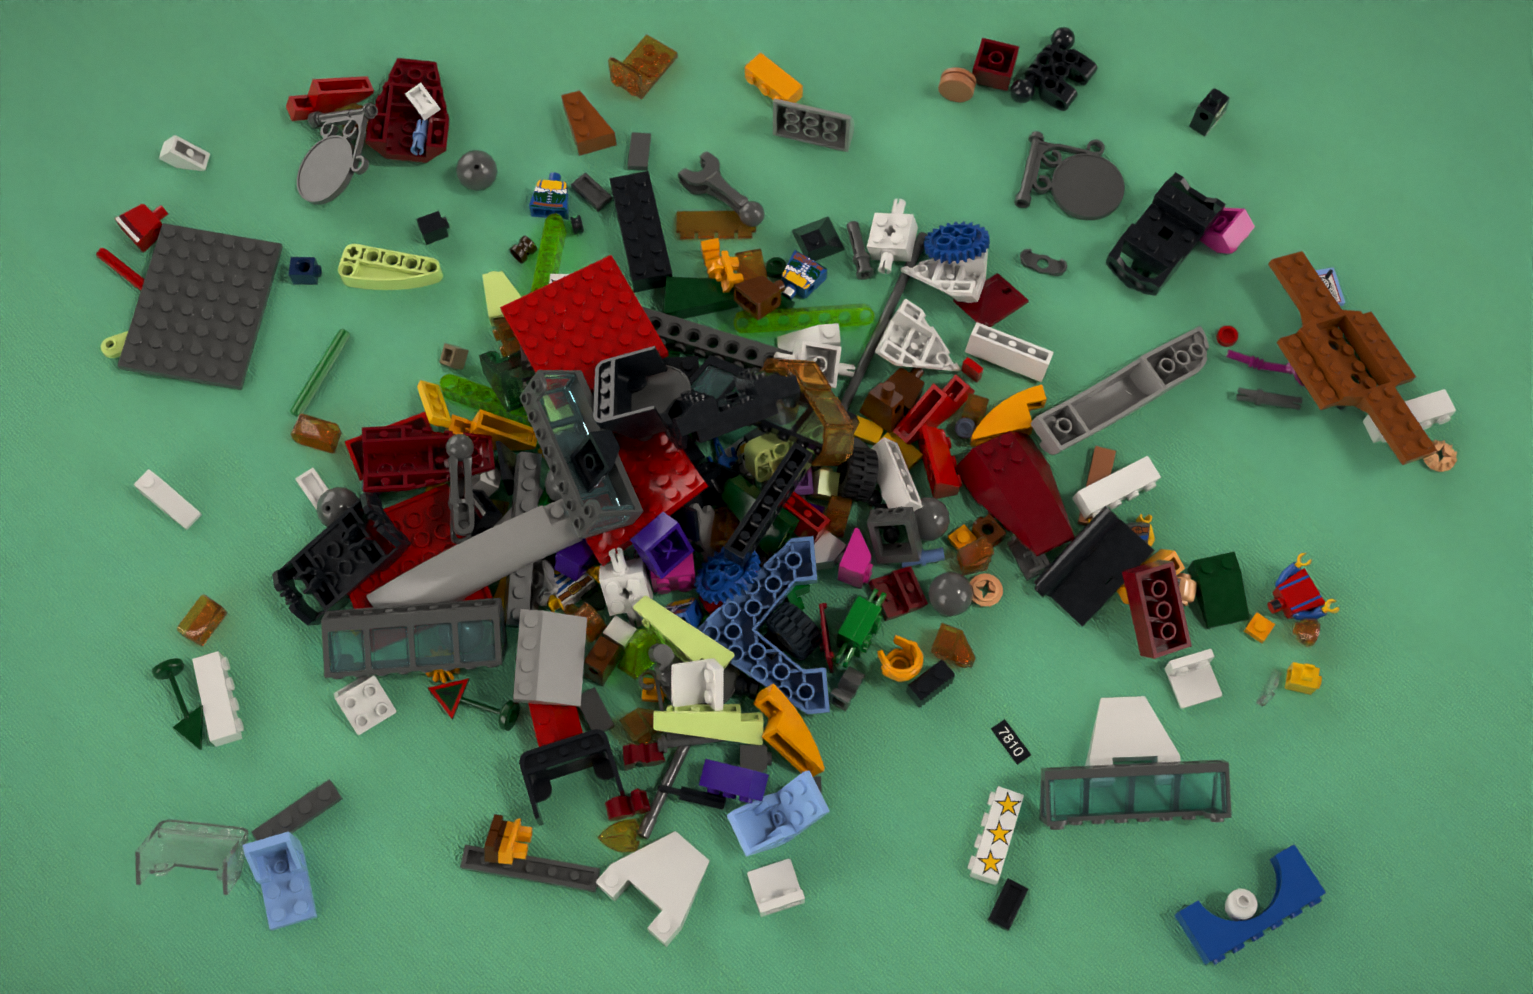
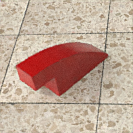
M368 76L312 79L308 95L289 96L286 108L292 121L308 120V116L312 112L324 114L346 109L372 95L374 89Z
M956 374L943 390L933 383L893 432L908 445L919 439L921 426L926 425L937 428L954 414L970 398L975 390Z

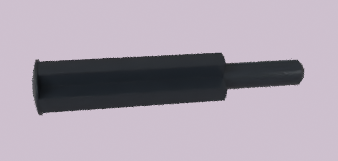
M659 784L657 789L661 792L677 795L680 800L721 810L724 809L726 804V797L684 786L678 789Z

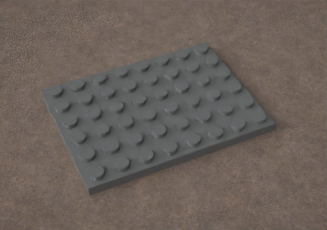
M163 223L117 365L120 370L242 390L283 249L282 244Z

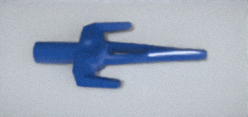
M718 437L713 438L718 458L716 463L731 468L730 466L736 464L738 460L735 448L731 447L732 457H728ZM718 446L720 447L721 452L723 454L721 456L719 454ZM708 456V462H713L712 458Z

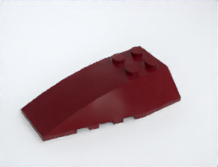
M397 58L389 73L387 82L383 85L381 94L376 99L375 105L378 109V114L368 121L366 144L386 159L427 163L446 151L450 122L437 63L434 61ZM422 83L441 110L426 119L429 122L427 143L424 145L422 155H419L420 149L418 150V155H414L411 152L412 134L416 130L417 121L421 119L422 125L423 118L405 93Z
M409 425L362 427L364 458L363 493L408 491L450 483L449 456L446 452V444L449 438L456 434L449 430H444V433L434 432L432 428L425 427L422 430L413 429V426ZM464 432L463 434L468 436L474 445V451L471 455L473 459L472 477L495 470L492 436ZM458 461V480L464 479L462 461Z
M1009 431L974 447L955 468L957 475H960L961 481L975 502L985 507L988 513L993 518L996 517L1006 530L1015 534L1016 539L1036 557L1075 538L1050 465L1028 434Z

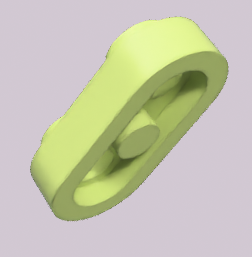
M128 331L108 337L102 342L101 351L106 357L117 358L121 356Z

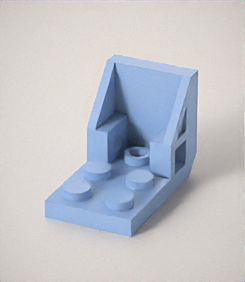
M809 770L802 772L778 792L765 795L763 801L754 800L752 804L748 803L731 811L727 818L747 857L779 847L791 841L830 811Z
M288 831L243 845L244 854L256 882L261 884L270 930L273 931L317 917L305 854L299 839Z

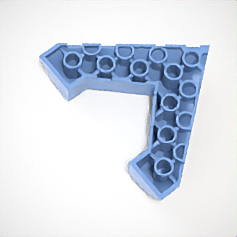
M813 536L791 538L784 547L757 571L758 577L752 578L754 584H748L747 591L742 590L741 596L734 595L733 601L728 598L697 629L734 653V657L730 661L732 665L765 687L774 683L794 706L806 714L830 713L826 668L803 670L758 632L796 585L818 583ZM761 639L772 649H766L763 644L759 643V640ZM776 654L773 660H771L767 655Z

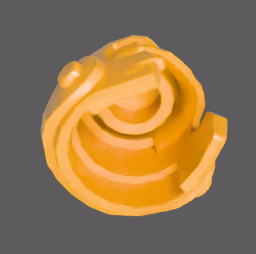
M895 635L894 644L903 649L895 648L886 656L883 650L877 651L878 658L882 664V674L897 682L907 681L914 678L923 667V654L915 641Z

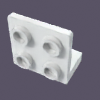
M1212 649L1171 660L1164 668L1181 709L1222 696L1210 662L1215 657Z
M714 658L672 664V706L681 707L707 703L714 711L723 710L724 668Z
M375 674L358 678L334 693L335 700L358 735L396 713L395 707Z
M786 859L747 873L761 917L805 903V897L800 889L791 859Z

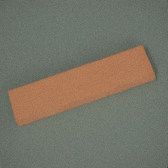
M1095 446L1086 487L1111 475L1116 454L1115 450ZM1080 512L1077 524L1086 526L1088 520H1092L1093 517L1084 519Z

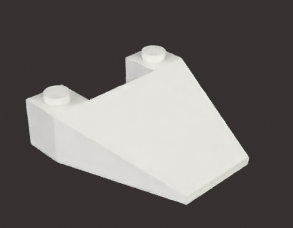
M1145 696L1100 699L1085 766L1113 765V762L1152 760V763L1181 761L1180 754ZM1174 774L1154 775V783L1173 784ZM1089 778V787L1110 786L1115 778Z
M674 831L612 863L598 878L596 884L613 901H616L626 888L632 884L662 910L649 925L648 930L667 947L682 930L710 860Z

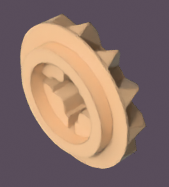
M1435 439L1432 441L1438 450L1436 453L1442 450V455L1446 457L1439 461V455L1435 453L1423 458L1425 464L1438 472H1445L1453 468L1457 462V452L1452 448L1453 445L1445 443V440L1437 441Z
M984 573L975 576L970 581L973 591V603L980 605V607H991L1001 599L1003 587L995 576ZM987 583L988 591L991 593H987L985 598H983L982 591L979 589H983Z

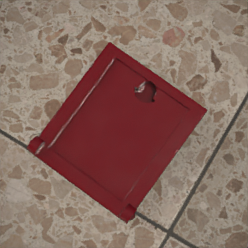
M996 273L985 281L978 302L967 303L953 299V302L975 322L992 327L1029 303V300L1000 274Z
M821 603L819 604L823 642L819 645L820 652H825L830 673H834L832 661L834 654L831 652L828 624L824 609H827V604Z

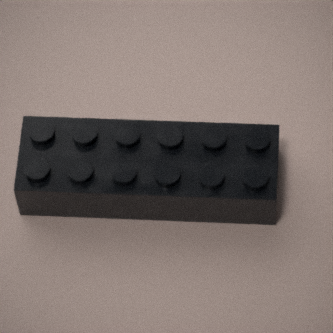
M649 171L610 178L612 196L634 293L666 287V277H673Z

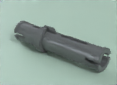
M1239 387L1237 391L1239 394L1236 396L1238 401L1254 402L1255 405L1266 404L1296 410L1301 408V405L1297 403L1302 404V397L1263 392L1262 389H1257L1256 391Z

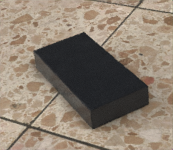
M1007 878L988 921L1009 931L1028 888Z

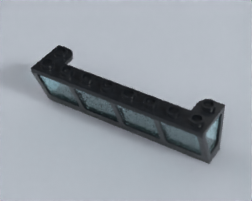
M710 355L689 379L693 392L699 391V393L714 396V399H724L725 394L737 391L733 377L740 375L739 371L744 368ZM801 392L800 400L797 401V407H785L781 399L775 402L779 414L747 425L749 427L754 425L765 434L771 432L784 442L789 440L805 449H811L819 457V462L828 466L830 464L837 466L860 422L856 414Z

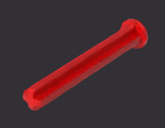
M99 248L96 256L141 291L145 279L107 249Z

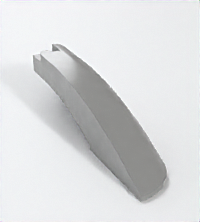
M1199 326L1140 356L1134 362L1091 388L1036 416L1030 424L1042 440L1039 444L1040 447L1049 454H1058L1130 415L1197 374L1208 359L1206 357L1209 345L1202 327Z
M560 499L544 507L541 505L440 553L368 594L367 598L373 607L462 601L464 598L501 578L582 541V539H579L564 501Z

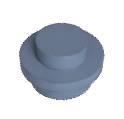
M961 418L955 425L956 434L964 439L972 437L976 429L975 422L970 418Z

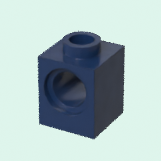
M291 257L289 277L293 285H318V277L322 275L321 265H318L315 257Z

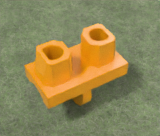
M722 251L721 258L712 263L708 274L711 278H716L717 282L721 281L723 293H729L731 288L735 284L743 282L744 278L741 273L733 272L737 271L739 267L738 257H730L728 251Z

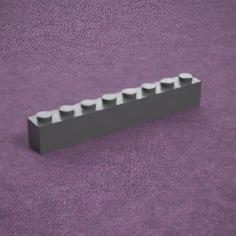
M520 452L516 456L511 519L538 507L542 454ZM533 563L506 576L503 608L505 627L519 628L520 610H529Z

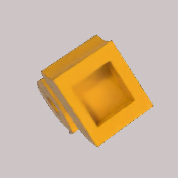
M719 238L701 241V252L707 274L709 268L712 267V263L721 258L719 256Z

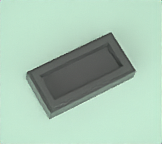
M631 133L628 169L648 171L651 133Z
M586 172L571 184V188L597 212L612 201V196Z
M594 687L582 693L580 709L591 730L600 729L606 732L614 728L615 726L596 688Z

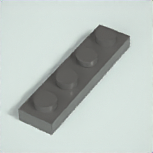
M329 779L251 832L256 841L288 831L292 834L343 798Z

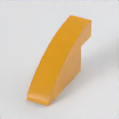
M1038 385L1018 392L993 408L973 432L970 446H978L1009 431L1030 435L1033 427L1030 424L1032 419L1029 411L1044 408L1047 400L1043 386Z
M481 409L472 421L452 414V422L449 428H445V430L453 431V434H463L465 432L492 436L493 450H497L495 441L499 440L512 451L535 449L537 444V438L532 427Z
M774 683L759 691L754 705L769 718L762 738L800 773L810 770L814 777L823 772L825 768L817 745L793 704Z

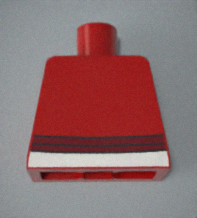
M140 204L119 215L115 220L123 232L144 253L158 239L162 227L160 220L169 214L162 205L151 211L145 204Z

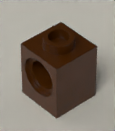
M990 514L984 518L982 516L979 517L972 524V533L987 553L1005 538L1006 532ZM989 529L992 534H984L982 530Z

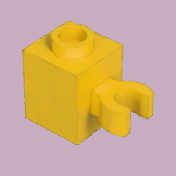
M1293 662L1287 669L1285 689L1311 695L1321 686L1322 676H1319L1320 668L1308 663L1300 664Z

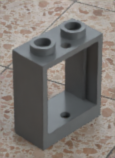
M900 506L897 508L870 510L867 525L877 563L920 561L923 547L913 507ZM905 524L909 542L882 543L878 526Z

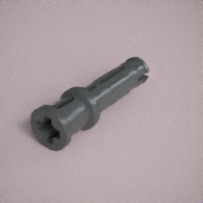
M851 221L847 223L846 227L854 256L852 261L856 265V277L860 280L869 279L874 275V271L869 263L870 255L865 251L859 222Z

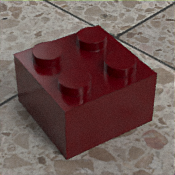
M982 38L972 71L976 78V84L1008 91L1020 47Z

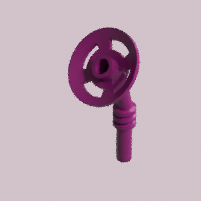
M1228 350L1226 354L1227 358L1248 364L1250 368L1253 366V369L1257 368L1259 371L1263 369L1293 374L1296 381L1301 386H1304L1289 362L1287 365L1265 362L1262 358L1259 360V357H1250L1232 350Z

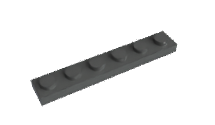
M465 845L460 868L595 893L597 889L596 881L600 875V868L533 856H526V859L514 858L512 865L484 862V848Z

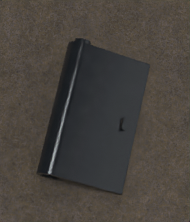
M1104 506L1034 581L1036 585L1034 589L1043 597L1047 595L1053 598L1083 627L1124 584L1122 571L1141 566L1155 550L1115 513Z

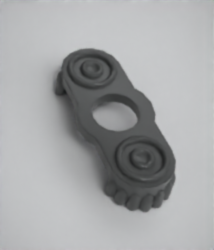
M1028 248L1024 249L1020 254L1021 264L1039 273L1061 276L1067 269V262L1063 258L1059 261L1054 260L1047 255L1032 253L1031 248L1029 250ZM1039 260H1046L1049 266L1043 269L1037 265V262Z

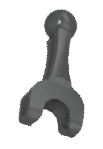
M705 151L700 155V164L703 170L693 172L684 168L678 173L680 184L690 193H707L718 198L732 208L746 226L755 227L763 221L765 212L762 205L756 201H748L747 197L733 189L722 178L719 160L711 153Z
M464 434L453 435L446 444L450 474L448 507L450 509V538L456 545L470 539L474 529L475 501L472 488L473 459L471 457L474 445L472 440ZM458 461L463 462L464 499H459ZM456 534H457V535H461V536H466V537L463 538V539H460V538H458V537L456 536Z

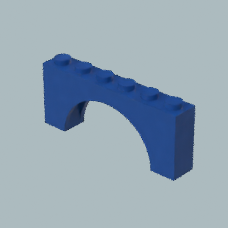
M1295 845L1288 847L1269 859L1275 871L1276 888L1271 903L1259 916L1244 921L1225 920L1206 910L1199 900L1174 915L1205 965L1211 961L1214 965L1226 959L1224 953L1229 950L1233 954L1246 947L1243 943L1246 940L1251 939L1252 942L1264 936L1263 930L1270 927L1273 931L1284 924L1283 918L1289 915L1293 919L1303 913L1301 910L1303 906L1308 904L1311 908L1322 901L1320 896L1326 892Z

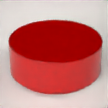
M1223 326L1219 329L1216 338L1220 345L1231 347L1236 343L1239 335L1234 327Z

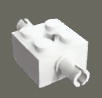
M898 199L893 200L891 213H874L867 249L872 260H881L878 271L882 274H885L886 269V274L891 273L893 261L911 262L918 226L913 214H903L906 205L903 199H899V203H897Z
M802 340L794 341L792 355L779 352L774 354V358L779 359L773 360V364L790 367V375H796L798 384L826 389L836 388L838 375L852 378L855 373L847 371L855 370L854 364L840 363L842 347Z
M615 548L609 551L612 563L604 566L601 565L599 572V582L610 616L627 613L629 624L635 627L634 621L636 620L638 627L643 624L641 622L643 619L633 609V606L644 596H648L653 600V592L646 567L641 558L625 561L622 548H617V555Z

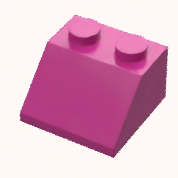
M1224 208L1221 215L1200 241L1217 253L1232 254L1243 240L1249 236V233L1255 226L1246 209Z
M855 528L839 564L837 580L862 589L863 584H868L871 578L873 564H871V554L860 530Z

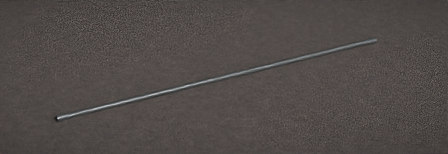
M918 233L911 262H906L904 267L913 268L916 266L921 253L924 251L925 236H928L926 233ZM901 272L856 367L854 376L851 378L838 407L848 411L880 339L909 281L910 276ZM815 455L811 465L812 473L819 470L823 464L818 461L819 457ZM808 494L799 496L806 500ZM691 745L677 748L661 785L672 787ZM657 791L650 805L651 811H648L637 830L636 834L638 836L649 839L669 793Z

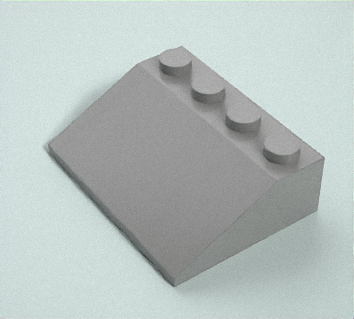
M774 98L773 135L840 151H849L855 124L852 116Z
M520 610L513 702L581 706L587 617L541 610Z

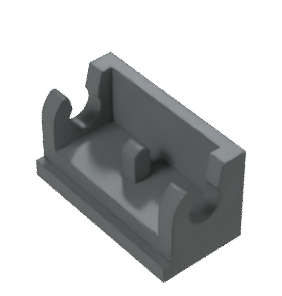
M1016 535L1012 536V540L1007 543L1026 581L1041 575L1050 565L1045 553L1036 557L1016 539Z

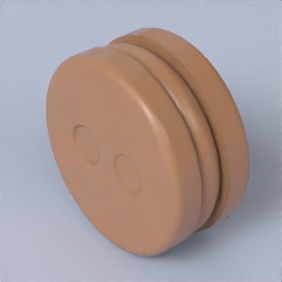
M948 68L941 75L938 90L944 98L950 101L965 102L973 97L976 78L966 69Z

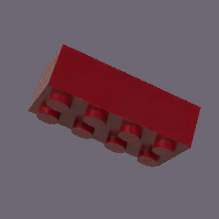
M1157 560L1122 571L1140 656L1155 659L1191 647L1174 562Z

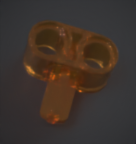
M835 495L830 496L825 515L831 520L827 531L836 537L843 538L852 499Z
M584 602L580 608L573 603L565 606V614L587 617L586 639L589 642L593 643L606 629L607 625L588 603Z

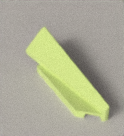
M648 596L642 597L633 606V609L643 617L641 622L644 627L663 644L669 646L673 653L683 662L714 658L725 669L733 659V652Z

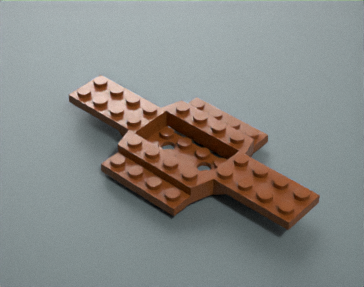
M1303 251L1272 259L1268 265L1300 311L1303 326L1297 333L1281 337L1276 343L1319 409L1323 410L1336 405L1354 406L1368 413L1402 465L1435 454L1438 450L1395 388L1412 382L1416 376L1373 313L1363 314L1361 311L1342 310ZM1343 334L1345 335V337L1351 345L1347 344V342L1343 338ZM1329 343L1334 344L1337 348V351L1335 349H1332ZM1354 350H1355V352L1357 353V355L1359 356V358L1361 359V361H1359V360L1357 359V357L1355 356ZM1365 367L1370 372L1373 378L1369 377V375L1365 371ZM1351 376L1356 377L1359 381V384L1354 382Z

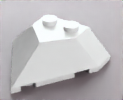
M986 249V253H981V257L975 256V260L967 259L966 263L963 260L959 264L956 261H953L951 264H948V261L940 263V259L934 261V258L919 262V265L913 268L905 266L900 269L901 272L941 290L957 301L967 303L978 302L986 280L988 249Z
M904 299L887 325L875 353L895 366L959 372L961 370L957 363L954 364L949 357V350L935 328L928 325L923 310L907 299Z

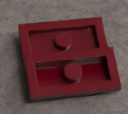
M911 566L894 570L890 575L875 578L869 582L872 591L874 588L879 590L876 602L882 592L887 594L881 606V613L885 621L906 615L928 605Z

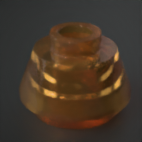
M1311 618L1296 622L1293 628L1296 640L1306 647H1311L1316 643L1320 632L1319 621Z

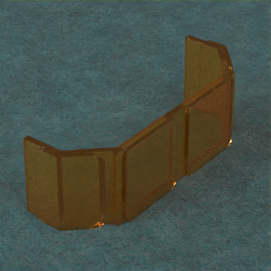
M768 358L760 371H765L766 373L777 371L781 376H787L790 372L796 375L801 390L824 426L822 452L812 462V465L840 466L843 462L847 461L853 454V422L840 400L833 394L831 386L818 364L814 361Z

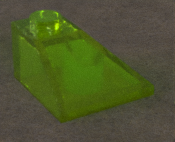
M645 627L638 630L628 642L617 668L636 680L654 664L648 656L650 647L654 644L663 643L655 632Z

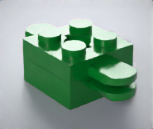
M874 588L868 600L860 596L857 597L838 631L836 646L841 649L836 656L835 663L839 665L845 653L848 652L842 665L844 668L849 666L854 655L860 658L862 652L867 653L872 643V634L876 635L882 625L881 606L887 594L882 592L876 604H874L879 592L876 588Z

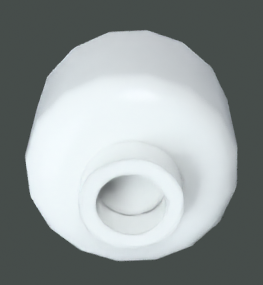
M1246 889L1233 890L1225 902L1227 916L1233 921L1251 919L1258 907L1255 895Z

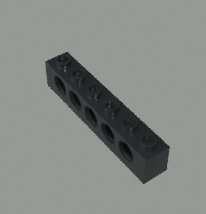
M793 443L724 546V556L741 567L745 566L812 465V452Z

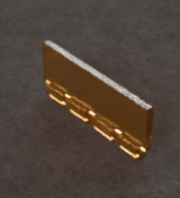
M677 211L676 232L680 233V239H695V233H698V239H714V233H718L719 239H734V233H738V239H752V233H756V226L749 227L743 224L735 211Z

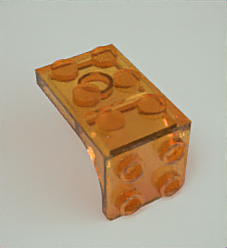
M646 34L623 62L613 57L608 59L611 82L615 86L627 90L630 95L643 99L677 59L678 52Z

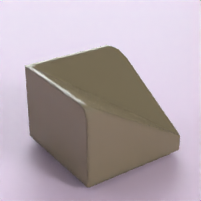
M445 343L439 363L463 370L469 350Z

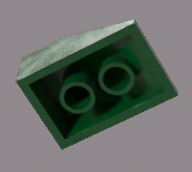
M1235 552L1193 560L1187 570L1189 575H1191V579L1197 583L1196 597L1207 629L1249 620L1242 573Z

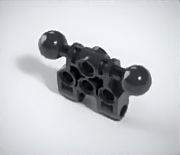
M1059 27L1051 35L1052 45H1046L1037 55L1036 59L1026 70L1025 78L1017 79L1011 85V97L1016 102L1027 103L1034 96V86L1038 87L1041 100L1058 110L1066 111L1078 95L1075 88L1066 83V79L1086 85L1097 71L1098 67L1095 62L1076 49H1070L1075 43L1074 32L1070 28Z

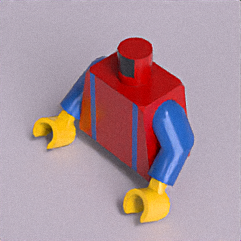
M1307 553L1299 554L1297 562H1293L1285 568L1276 580V589L1272 592L1275 599L1267 603L1268 609L1272 614L1282 610L1287 619L1294 618L1299 621L1312 622L1326 616L1327 612H1339V607L1330 609V605L1335 603L1336 600L1328 599L1325 602L1306 569L1301 570L1302 566H1308L1312 563V559L1307 563H1302L1301 558Z

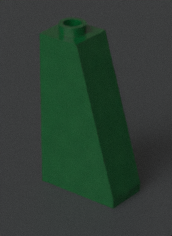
M666 277L663 312L665 314L686 319L739 307L734 301V287L731 288L729 293H723L721 281L717 282L716 279Z
M738 475L733 479L729 478L725 482L721 498L741 522L761 493V490L741 475ZM785 508L781 510L759 543V546L769 558L785 546L800 521Z

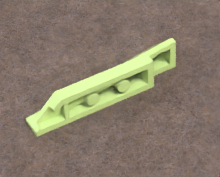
M671 704L667 706V711H654L653 728L657 731L754 745L763 744V713H741L740 704H723V710L714 711L709 704H693L681 707H673Z

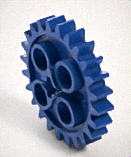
M956 221L954 225L947 223L945 227L939 225V229L933 228V232H928V236H925L924 249L929 258H934V261L940 259V263L948 261V264H951L953 261H956L959 264L963 260L966 263L967 259L975 260V256L981 257V253H986V249L989 248L990 238L988 230L985 231V227H980V224L973 226V222L965 224V221H963L961 224H958Z
M723 546L721 552L714 551V556H708L707 559L709 561L701 564L704 568L697 570L699 575L695 577L697 582L694 586L704 601L707 600L709 604L714 602L717 605L720 600L724 604L727 598L733 601L734 595L741 596L742 590H748V584H754L752 578L758 577L756 571L761 569L759 566L761 563L759 555L754 551L745 566L741 567L724 556Z

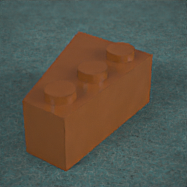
M580 90L561 95L563 109L579 156L617 145L615 132Z

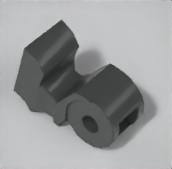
M654 644L650 647L648 656L652 662L657 663L654 667L657 680L661 681L664 686H670L671 671L668 670V666L675 655L669 646Z
M849 666L841 677L838 687L834 688L830 693L829 703L846 712L851 704V699L855 697L858 688L863 682L865 674Z

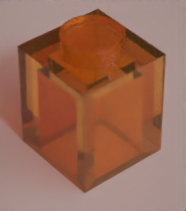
M969 393L962 418H970L978 426L985 416L989 399Z

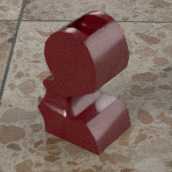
M657 743L622 745L625 771L635 768L636 763L650 767L666 762L663 751H658Z
M637 788L631 792V797L616 796L606 801L605 807L608 820L619 821L627 817H633L637 813L644 814L651 811L646 791Z

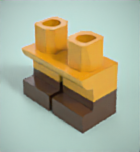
M494 814L484 845V862L512 865L514 858L526 859L528 844L519 843V841L531 843L533 828L521 826V819H516L515 822L504 821L503 815Z

